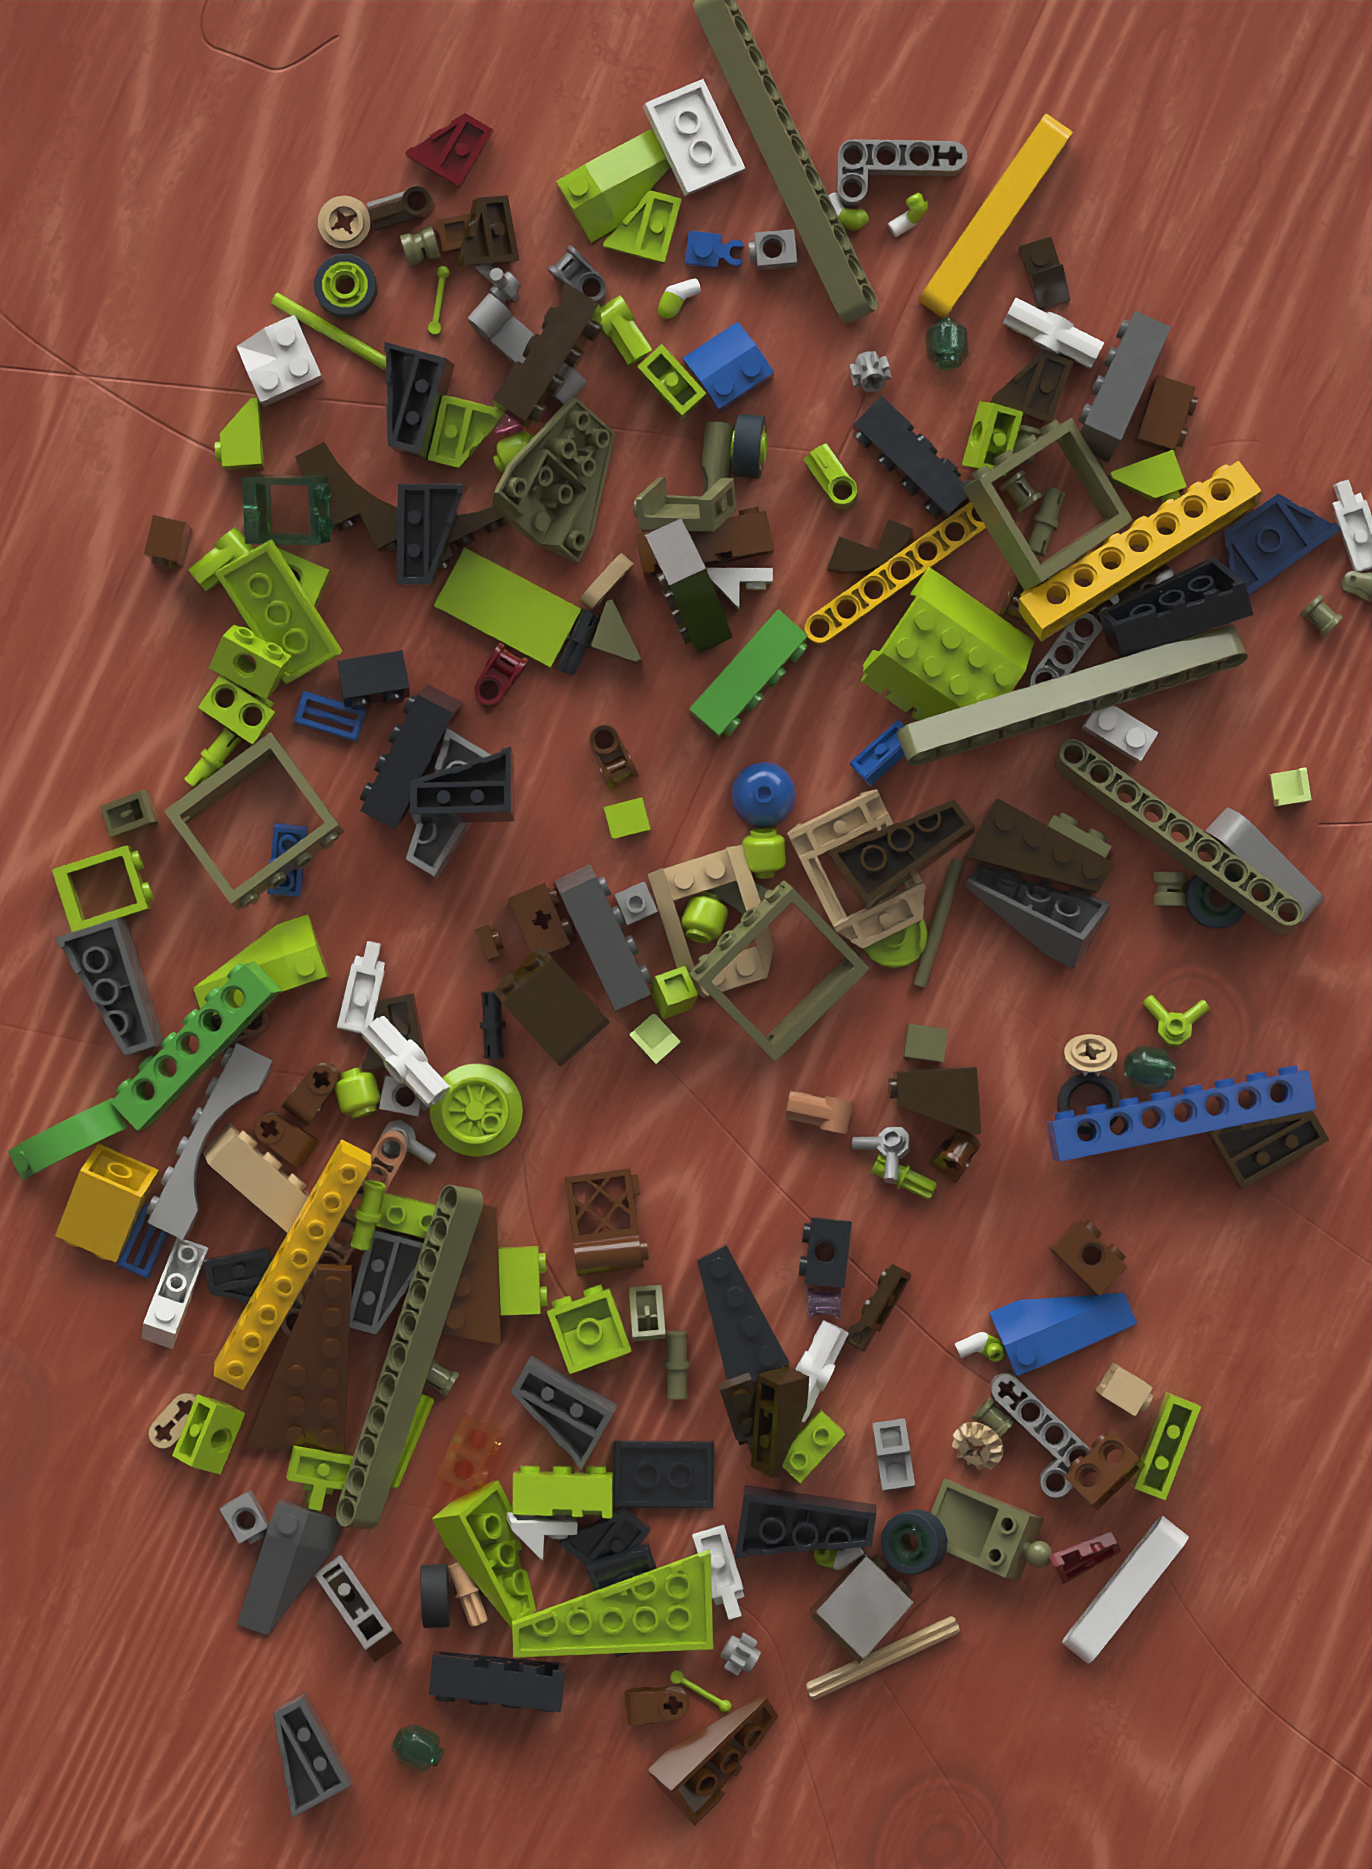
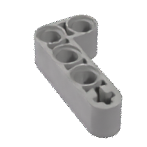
M848 140L839 148L837 158V195L844 206L852 208L859 206L865 200L868 188V175L956 176L965 168L968 157L967 150L962 144L955 141ZM848 150H856L860 153L862 160L858 164L851 165L844 160L843 155ZM887 150L894 155L895 161L890 165H882L877 160L876 155L880 151ZM914 151H922L926 154L928 161L924 165L917 166L911 162L910 154ZM934 151H938L937 158H947L948 152H954L955 158H960L954 166L949 165V160L938 159L937 166H932ZM847 183H856L861 188V194L854 198L848 197L843 192V187Z
M489 293L467 318L468 323L512 363L515 364L517 361L523 363L526 359L522 356L526 348L525 346L534 334L513 317L511 311L503 303ZM571 367L563 376L566 381L560 392L556 396L551 394L561 405H564L571 397H575L587 384V381Z
M1117 594L1108 599L1107 603L1109 606L1119 603ZM1086 613L1067 625L1030 675L1028 687L1036 685L1035 679L1041 673L1049 675L1052 679L1068 675L1102 630V623H1099L1093 615ZM1085 620L1091 625L1092 633L1089 637L1082 638L1075 633L1074 625L1077 621ZM1066 647L1071 651L1072 660L1069 664H1060L1056 660L1055 651L1057 648Z
M1227 807L1204 831L1298 900L1303 908L1301 923L1325 900V897L1240 813Z
M1005 1372L997 1374L990 1383V1391L993 1397L1055 1456L1039 1475L1040 1487L1050 1497L1059 1498L1064 1496L1073 1487L1065 1478L1069 1473L1067 1469L1070 1466V1453L1075 1449H1083L1087 1455L1091 1452L1090 1448L1015 1376ZM1001 1381L1006 1384L1012 1381L1011 1389L1019 1397L1023 1391L1026 1393L1025 1396L1017 1400L1014 1408L1009 1407L1010 1404L1014 1403L1011 1397L1006 1393L1001 1396L998 1395L1001 1391L998 1384ZM1026 1403H1035L1038 1406V1415L1033 1420H1025L1021 1417V1409ZM1050 1426H1059L1062 1429V1438L1056 1443H1049L1045 1440V1432ZM1052 1473H1059L1063 1476V1485L1057 1490H1050L1046 1487V1479Z

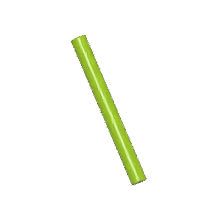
M277 292L273 297L272 305L291 316L295 315L301 322L384 371L386 370L385 355Z

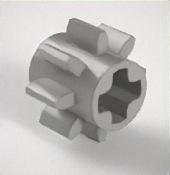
M875 351L859 354L855 364L849 365L854 387L862 385L866 393L883 389L886 380L892 378L887 357L884 356L879 359Z
M745 1633L741 1635L740 1639L732 1635L720 1655L721 1658L726 1660L724 1668L736 1676L739 1675L741 1669L749 1674L761 1654L759 1650L754 1648L757 1640Z

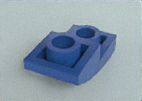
M275 823L269 864L307 836L308 826ZM295 868L286 875L287 879L275 889L268 888L267 894L300 897L304 868Z

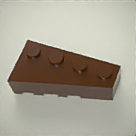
M758 507L740 510L739 516L729 517L714 532L688 531L705 567L774 553L767 512H759ZM642 530V533L636 534L644 579L656 577V575L661 573L645 537L646 534L655 530Z
M483 1203V1208L442 1333L502 1345L497 1206Z

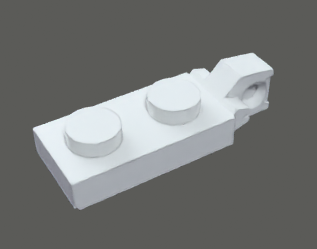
M1344 480L1333 485L1338 500L1332 503L1333 513L1337 525L1341 528L1340 533L1353 570L1362 572L1372 568V515L1366 500H1363L1361 493L1354 495L1349 480Z
M367 941L364 957H355V961L351 965L337 1028L362 1034L374 1020L385 973V962L378 961L382 944Z
M724 1524L692 1534L698 1553L710 1549L712 1599L714 1598L715 1604L724 1603L729 1620L742 1616L737 1599L745 1597L743 1593L744 1587Z

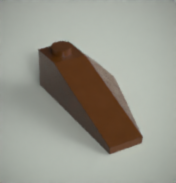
M762 1695L672 1746L648 1769V1772L668 1798L692 1824L696 1825L720 1802L725 1794L721 1789L731 1775L737 1777L743 1768L739 1765L748 1750L757 1748L778 1715L768 1699Z

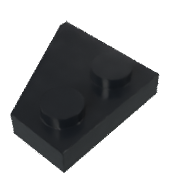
M269 1246L204 1259L203 1264L210 1294L224 1298L232 1297L239 1302L248 1304L272 1262Z
M622 1508L614 1512L612 1518H602L577 1530V1535H568L567 1538L561 1539L559 1544L583 1563L587 1564L594 1560L638 1547L651 1529L650 1526L635 1515Z

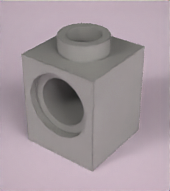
M794 229L754 233V242H748L750 262H756L757 271L797 267ZM772 242L778 244L782 249V253L776 258L767 257L763 252V247L766 244Z
M645 881L614 894L627 925L658 913Z
M385 1076L379 1109L420 1116L421 1110L427 1111L428 1107L423 1104L416 1094L412 1105H401L397 1100V1093L402 1087L408 1086L405 1083H399L392 1076Z
M252 1490L245 1492L220 1508L239 1544L245 1540L252 1544L266 1536L264 1529L269 1527L270 1521ZM250 1511L253 1513L256 1519L255 1525L251 1528L241 1526L238 1521L240 1512Z

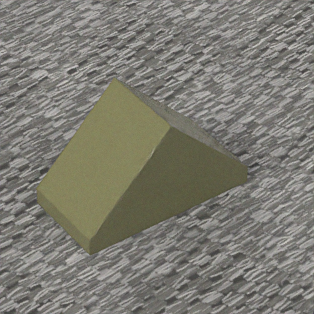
M611 599L605 604L591 649L636 664L641 661V657Z
M140 790L101 805L109 837L159 823L151 792L148 790Z
M662 1285L629 1287L632 1340L666 1339Z

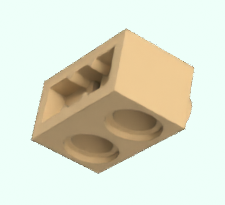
M1112 1362L1096 1388L1100 1395L1136 1416L1138 1411L1144 1413L1153 1399V1395L1150 1394L1153 1387Z

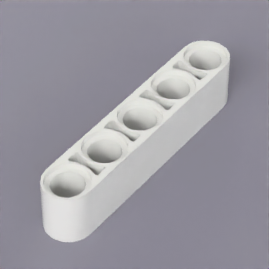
M1164 1516L1159 1517L1064 1637L1062 1644L1087 1664L1091 1663L1179 1553L1189 1536Z

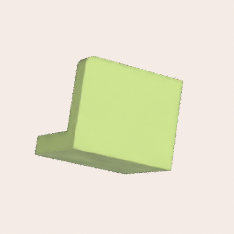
M1306 768L1269 774L1274 807L1312 800Z
M656 1014L650 1015L630 1034L656 1064L681 1042Z

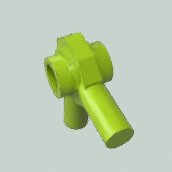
M1153 995L1147 997L1142 1003L1159 1022L1157 1035L1167 1046L1180 1047L1190 1039L1192 1024L1210 1010L1204 1000H1200L1184 1014L1168 1013Z

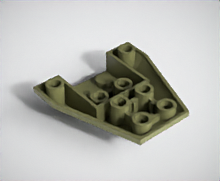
M571 397L507 465L494 491L492 508L532 543L574 563H579L594 532L615 432L576 397Z

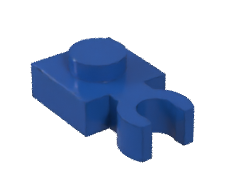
M689 230L685 265L718 269L719 260H725L729 266L739 267L742 264V260L733 259L730 256V251L734 248L743 249L744 243L739 240H732L727 244H721L722 234Z

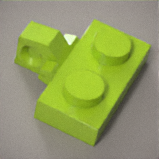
M293 1445L286 1478L288 1481L303 1483L302 1489L308 1490L305 1503L308 1505V1509L321 1511L325 1494L332 1495L334 1489L343 1490L353 1456Z

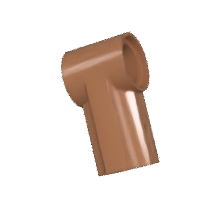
M790 1091L784 1118L817 1125L819 1129L847 1134L854 1102L829 1096L822 1098L807 1093Z

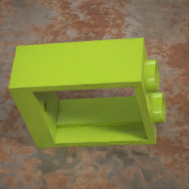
M127 845L52 869L71 932L116 918L129 917L151 909L149 902L154 901V896L149 882L143 883L139 870L144 869V865L138 850L133 851L132 847ZM123 857L137 903L85 920L71 873Z

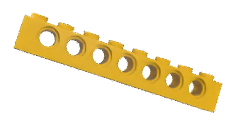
M1239 461L1231 466L1223 465L1213 473L1212 478L1204 483H1194L1185 491V495L1177 500H1167L1158 508V512L1148 518L1147 516L1138 518L1126 532L1121 535L1119 533L1111 535L1099 549L1094 552L1092 550L1087 551L1076 559L1075 564L1067 569L1062 568L1040 586L1035 585L1026 589L1021 594V598H1019L1018 611L1042 642L1258 506L1262 491ZM1220 493L1224 494L1228 499L1218 501L1212 496ZM1192 510L1198 512L1200 516L1190 518L1185 513ZM1160 528H1169L1173 531V533L1170 535L1160 534L1157 530ZM1133 545H1141L1145 547L1146 550L1143 552H1134L1130 547ZM1106 562H1114L1119 567L1113 570H1109L1105 568L1103 564ZM1080 579H1086L1091 582V585L1081 587L1075 582ZM1053 596H1058L1062 598L1064 602L1060 604H1052L1048 601V599Z
M341 1139L214 1361L215 1377L244 1390L371 1168V1154Z

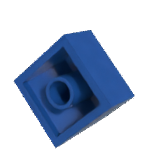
M738 322L682 358L701 388L707 393V397L718 413H721L774 378L773 369L755 342Z

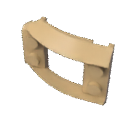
M877 789L859 793L860 796L802 825L799 822L787 833L836 933L841 934L861 948H865L922 920L924 911L923 901L926 887L919 874L904 883L905 889L882 899L868 910L864 908L847 917L817 857L873 828H876L878 832L893 824Z
M743 845L726 847L727 849L665 869L661 868L648 874L677 968L686 966L688 973H690L695 966L693 965L675 908V901L737 882L746 911L752 907H757L761 903L751 870L746 861ZM768 926L755 938L757 946L739 953L711 981L722 993L767 979L775 949ZM690 975L697 993L703 998L711 997Z

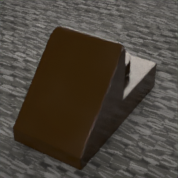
M1052 237L1019 246L1037 308L1043 310L1069 302L1070 296L1063 264L1060 265Z

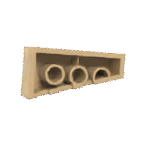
M228 1122L202 1151L207 1163L288 1233L309 1197V1194L304 1190L307 1186L293 1173L288 1176L280 1169L282 1164L272 1154L261 1152L256 1147L258 1143L244 1130L240 1133Z

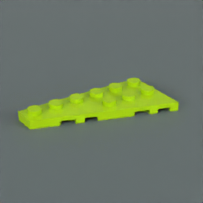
M710 1549L512 1621L513 1658L713 1649Z

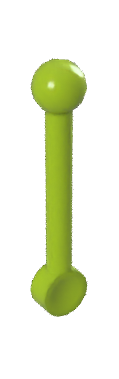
M440 266L437 269L439 282L433 321L428 325V330L433 335L441 332L439 319L445 280L450 274V270L446 266Z
M674 1670L671 1673L670 1679L673 1683L685 1685L719 1706V1710L723 1713L731 1710L732 1705L728 1700H720L684 1678L680 1670Z

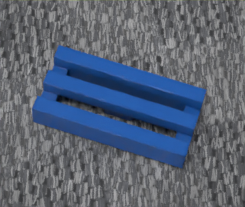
M303 691L294 723L358 742L367 710H353L351 707L344 708L342 702ZM307 700L357 714V719L355 721L306 706ZM303 713H309L354 727L353 732H346L302 718Z
M145 1204L117 1266L148 1279L169 1233L161 1231L143 1270L139 1266L157 1228L150 1224L133 1264L127 1262L148 1216L145 1214L148 1205Z

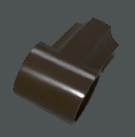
M412 186L404 192L366 203L375 231L414 219H425L432 214L435 207L431 194L421 186ZM416 195H423L427 200L426 206L419 211L412 210L410 208L411 199Z

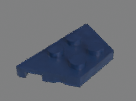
M1276 494L1223 532L1228 568L1245 582L1248 595H1250L1339 532L1341 528L1337 524L1330 523L1315 515L1314 512L1307 508L1296 505L1292 500Z

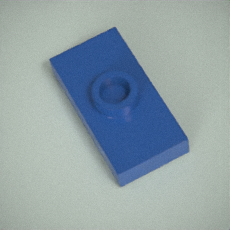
M899 720L894 722L849 763L852 769L869 786L874 784L905 756L896 735L904 727Z

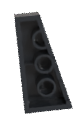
M727 1244L698 1258L697 1263L727 1380L749 1372L752 1382L757 1381V1374L781 1368L788 1364L789 1360Z
M745 1485L735 1547V1559L747 1558V1556L752 1555L769 1556L784 1552L797 1551V1553L827 1548L828 1550L872 1546L876 1520V1504Z

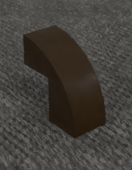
M888 519L877 550L839 536L827 570L839 574H861L875 570L902 550L913 528Z

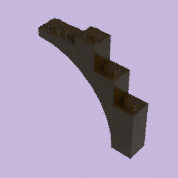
M325 442L295 456L332 531L337 528L339 532L346 531L357 525L355 519L362 517L379 552L385 549L388 554L397 550L398 507L376 498L358 485L338 464ZM492 507L479 512L457 515L438 573L450 568V561L455 559L450 546L456 544L457 548L464 547L476 540L474 535L483 530H486L487 534L493 533L505 526V519Z

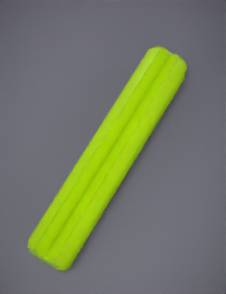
M421 1393L391 1484L392 1488L399 1487L433 1406L434 1399L426 1394Z

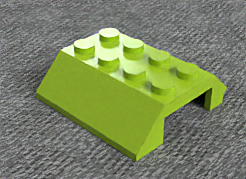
M928 567L910 593L915 598L880 652L872 650L862 665L865 674L861 682L879 694L887 688L888 691L885 698L905 712L914 707L915 709L911 716L920 721L1012 692L1026 671L1034 640Z

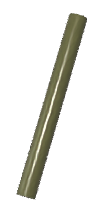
M951 858L926 940V946L914 979V985L923 988L927 986L964 865L962 860Z

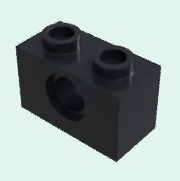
M811 1216L810 1223H804L802 1243H808L807 1256H800L799 1276H805V1284L845 1288L852 1223L850 1220ZM823 1242L831 1244L834 1248L832 1258L827 1261H821L815 1256L816 1247Z

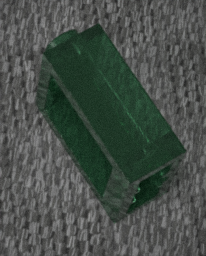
M257 474L242 478L245 544H264L271 539L275 545H319L331 542L333 522L330 518L329 502L332 492L328 484V475ZM270 485H308L310 533L272 532Z

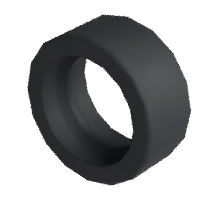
M1079 1073L1070 1077L1062 1085L1057 1097L1058 1112L1071 1110V1095L1077 1087L1084 1084H1094L1105 1091L1108 1097V1109L1119 1107L1118 1101L1121 1100L1116 1085L1108 1077L1101 1074L1098 1077L1094 1073H1088L1086 1076L1083 1073ZM1118 1116L1111 1119L1110 1127L1117 1121ZM1082 1123L1078 1127L1077 1132L1091 1135V1128L1087 1123Z
M447 1564L421 1565L420 1590L423 1627H450Z

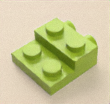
M601 1284L583 1290L585 1296L583 1298L572 1301L569 1295L551 1302L553 1308L547 1310L569 1374L632 1352L611 1289L603 1290Z

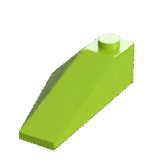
M652 128L582 165L557 180L556 184L590 244L616 230L623 219L634 210L640 200L666 174L671 166Z
M309 914L277 924L193 989L201 1009L207 1003L204 999L208 993L217 986L222 988L229 980L227 974L239 963L244 965L256 962L282 990L280 993L330 977ZM237 989L234 993V1001L241 1007L244 1002V996Z
M495 1480L451 1501L432 1520L446 1548L512 1628V1621L533 1614L536 1611L528 1573L522 1569L518 1551L522 1550L520 1539L515 1540L514 1532L511 1530L507 1520V1512H513V1508L499 1481Z

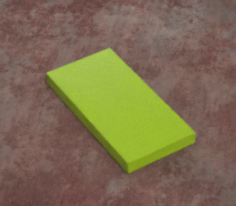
M272 539L215 572V575L254 635L267 643L279 645L284 652L292 656L282 676L285 684L294 681L342 653L339 644Z
M465 547L434 604V607L549 668L555 662L567 639V635H569L582 610Z

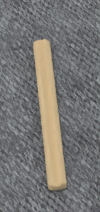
M953 1616L945 1618L868 1654L860 1664L855 1660L806 1684L807 1691L813 1700L825 1696L960 1632L958 1623Z

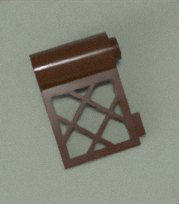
M629 1168L565 1177L577 1276L643 1267V1260H649L647 1240L640 1241L634 1200V1195H640L638 1174L631 1175ZM625 1177L626 1191L618 1201L603 1190L610 1179ZM604 1180L600 1186L592 1181ZM587 1182L596 1189L586 1205L574 1197L572 1184ZM600 1193L615 1204L604 1219L589 1209ZM626 1197L628 1199L629 1209L625 1207L623 1204H621ZM575 1203L582 1208L577 1216ZM620 1207L630 1215L631 1228L617 1230L607 1221L617 1208ZM585 1212H588L601 1222L592 1234L579 1235L577 1222ZM604 1225L611 1230L600 1232Z

